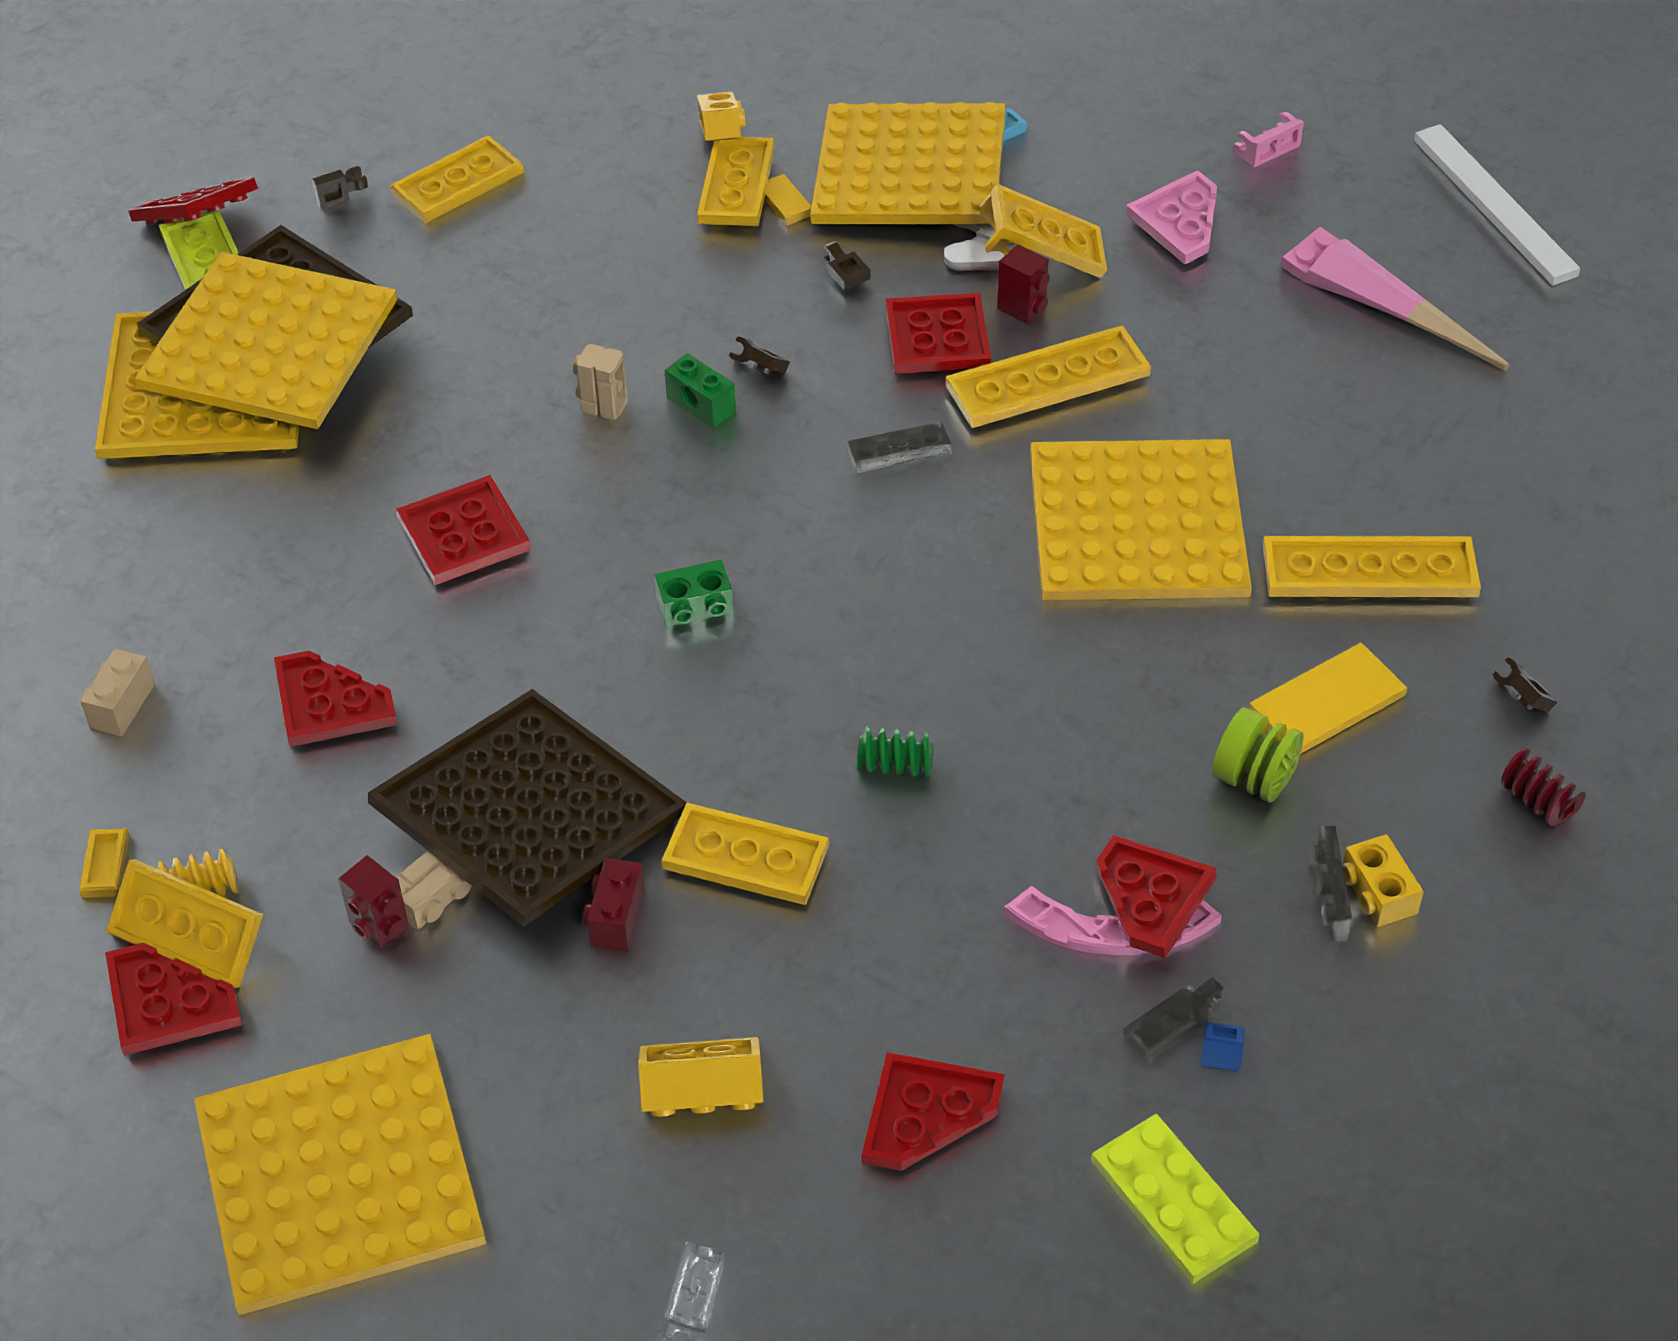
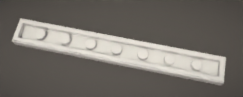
M1441 124L1415 132L1414 141L1552 286L1579 276L1581 268Z

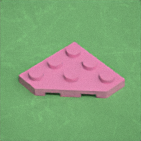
M1197 170L1127 204L1126 215L1185 265L1209 253L1217 185Z

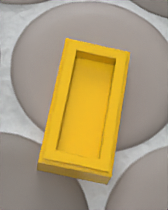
M785 174L768 179L764 200L786 226L810 217L811 205Z
M127 828L90 829L79 887L82 898L117 897L123 879L130 838Z

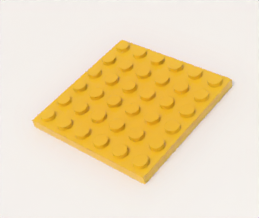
M870 102L866 104H828L810 212L811 224H990L980 212L979 206L995 185L1000 182L1006 103L957 102L937 104L928 102L925 104H907L899 102L895 104H877Z
M220 252L135 376L136 387L319 429L398 300L397 291L387 287Z
M152 312L115 314L95 443L97 459L297 448L299 425L274 419L269 420L266 417L137 388L134 378L157 346L156 343L139 333L137 323Z
M1230 439L1031 442L1030 455L1042 600L1235 598L1251 596L1252 586Z
M431 1034L194 1098L235 1307L239 1316L487 1244Z

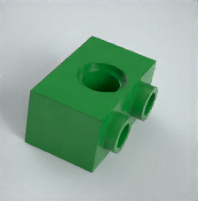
M685 354L664 370L667 399L714 429L736 412L735 383L690 354Z

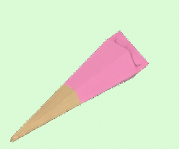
M1319 227L1282 257L1280 266L1302 282L1382 310L1463 348L1501 370H1508L1509 363L1347 239L1339 240L1322 227Z

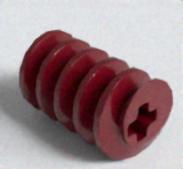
M1525 746L1507 764L1501 777V785L1507 790L1512 789L1513 796L1523 799L1526 807L1534 808L1537 816L1546 817L1545 820L1548 825L1552 827L1559 826L1569 820L1581 808L1586 794L1581 792L1573 797L1576 785L1569 783L1562 788L1561 785L1565 776L1558 774L1552 779L1549 778L1553 771V766L1548 764L1539 770L1542 757L1536 755L1528 761L1527 758L1531 753V749Z

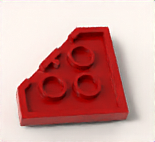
M255 177L225 181L220 185L183 192L178 196L152 200L129 209L128 212L132 222L145 221L146 225L155 224L163 220L165 223H172L181 219L187 222L201 218L202 211L214 212L225 208L224 202L236 203L248 198L247 193L257 190L258 187Z
M310 650L274 657L287 739L290 747L398 725L390 688L379 683L375 686L362 680L360 674L339 664L333 666L322 661L320 655Z
M1115 835L1112 836L1096 860L1097 871L1130 947L1165 959L1217 878L1216 867Z
M146 943L105 952L120 1046L124 1056L242 1025L237 996L232 984L222 979L216 981L202 974L201 969L177 958L174 960L159 954L156 948Z
M887 1052L861 1154V1163L902 1171L997 1117L1005 1074Z

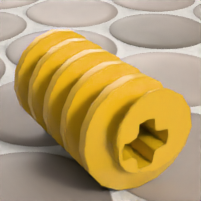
M223 848L219 849L218 859L215 861L208 851L204 852L203 861L198 864L193 854L188 856L187 866L184 867L178 857L173 858L172 869L169 870L162 860L158 861L157 869L210 892L214 888L217 895L222 897L226 895L227 885L230 886L234 894L239 893L234 861L232 857H228Z

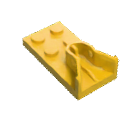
M996 184L979 206L980 212L995 230V234L985 245L987 253L990 251H1000L1006 255L1012 249L1006 248L1008 244H1014L1015 246L1019 244L1029 250L1050 257L1056 262L1067 264L1083 273H1089L1098 278H1101L1107 271L1099 226L999 184Z

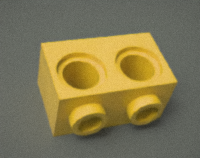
M733 92L697 95L699 122L705 141L741 137L740 127H745L746 125L745 113L741 107V101L735 100Z
M1387 834L1346 847L1343 864L1340 867L1342 878L1348 886H1352L1358 896L1364 914L1370 915L1377 927L1418 914L1424 891Z

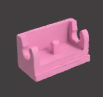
M1283 112L1279 116L1282 120L1286 121L1284 124L1279 122L1275 124L1274 128L1265 130L1255 137H1252L1245 131L1238 133L1237 136L1244 142L1234 143L1233 151L1255 168L1301 145L1304 122L1301 119L1297 120L1288 112Z

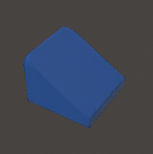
M1205 1022L1201 1065L1239 1071L1244 1048L1245 1028Z

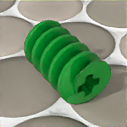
M866 726L859 739L856 770L859 771L863 762H865L868 772L873 773L878 763H880L883 774H888L894 764L897 775L902 776L907 766H909L912 777H917L921 768L924 767L926 777L930 779L934 743L931 742L927 731H924L920 741H916L914 730H910L906 739L902 740L899 729L895 728L891 738H887L885 728L881 727L877 736L873 737L870 726Z

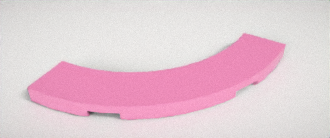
M1030 886L1004 906V914L1017 925L1053 944L1091 954L1111 956L1148 954V952L1130 947L1117 916L1097 915L1095 918L1075 913L1073 908L1054 901L1033 886ZM1202 900L1173 948L1207 933L1221 923L1222 915Z

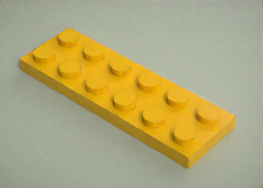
M1121 325L946 376V387L971 428H975L1150 376L1151 365L1124 326Z
M1264 536L1263 552L1269 597H1479L1481 585L1471 536Z

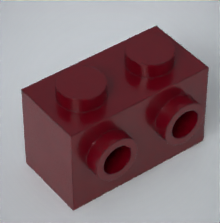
M1019 244L1013 247L999 261L997 309L1026 324H1029L1037 315H1041L1048 305L1049 259Z
M366 855L338 878L349 923L361 939L367 940L369 938L381 948L390 939L398 937L409 924L399 879L370 856Z
M605 858L601 873L596 872L594 874L592 882L593 902L592 904H586L583 914V926L588 927L591 947L624 952L629 951L645 892L642 863Z

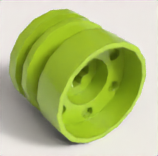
M1242 707L1235 714L1222 736L1213 760L1212 776L1232 786H1238L1249 775L1246 787L1247 792L1255 795L1260 791L1261 799L1270 803L1279 796L1291 779L1299 761L1304 735L1303 732L1297 729H1291L1287 733V726L1284 723H1277L1267 735L1268 716L1248 707Z

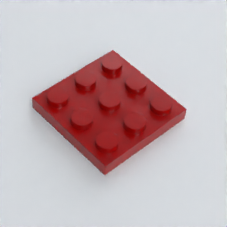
M980 292L885 298L895 374L973 369L991 363V352Z
M491 475L396 508L397 517L435 585L531 550L530 540Z

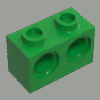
M722 559L654 574L656 598L666 627L734 612L732 587Z

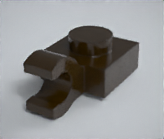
M360 166L348 169L345 175L340 169L312 178L316 201L320 209L348 201L349 192L364 190L368 187L367 177L365 175L362 176Z
M836 241L824 245V249L829 254L823 257L827 265V272L843 290L871 279L870 268L854 251L845 254Z
M736 337V341L743 345V352L741 354L730 352L729 357L732 360L739 362L751 360L755 362V369L768 375H772L773 371L786 373L790 361L767 349L756 346L748 338Z
M1507 657L1505 661L1511 666L1510 675L1505 677L1502 673L1495 671L1493 673L1494 679L1500 684L1512 686L1518 692L1515 696L1516 699L1527 709L1533 710L1537 708L1549 712L1557 703L1555 698L1535 678L1530 677L1524 671L1519 661Z

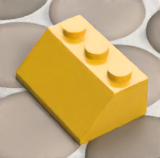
M758 1037L640 1046L638 1068L642 1112L651 1111L652 1116H669L675 1113V1109L691 1108L693 1113H708L714 1111L715 1106L731 1105V1108L734 1110H748L754 1108L755 1103H763Z

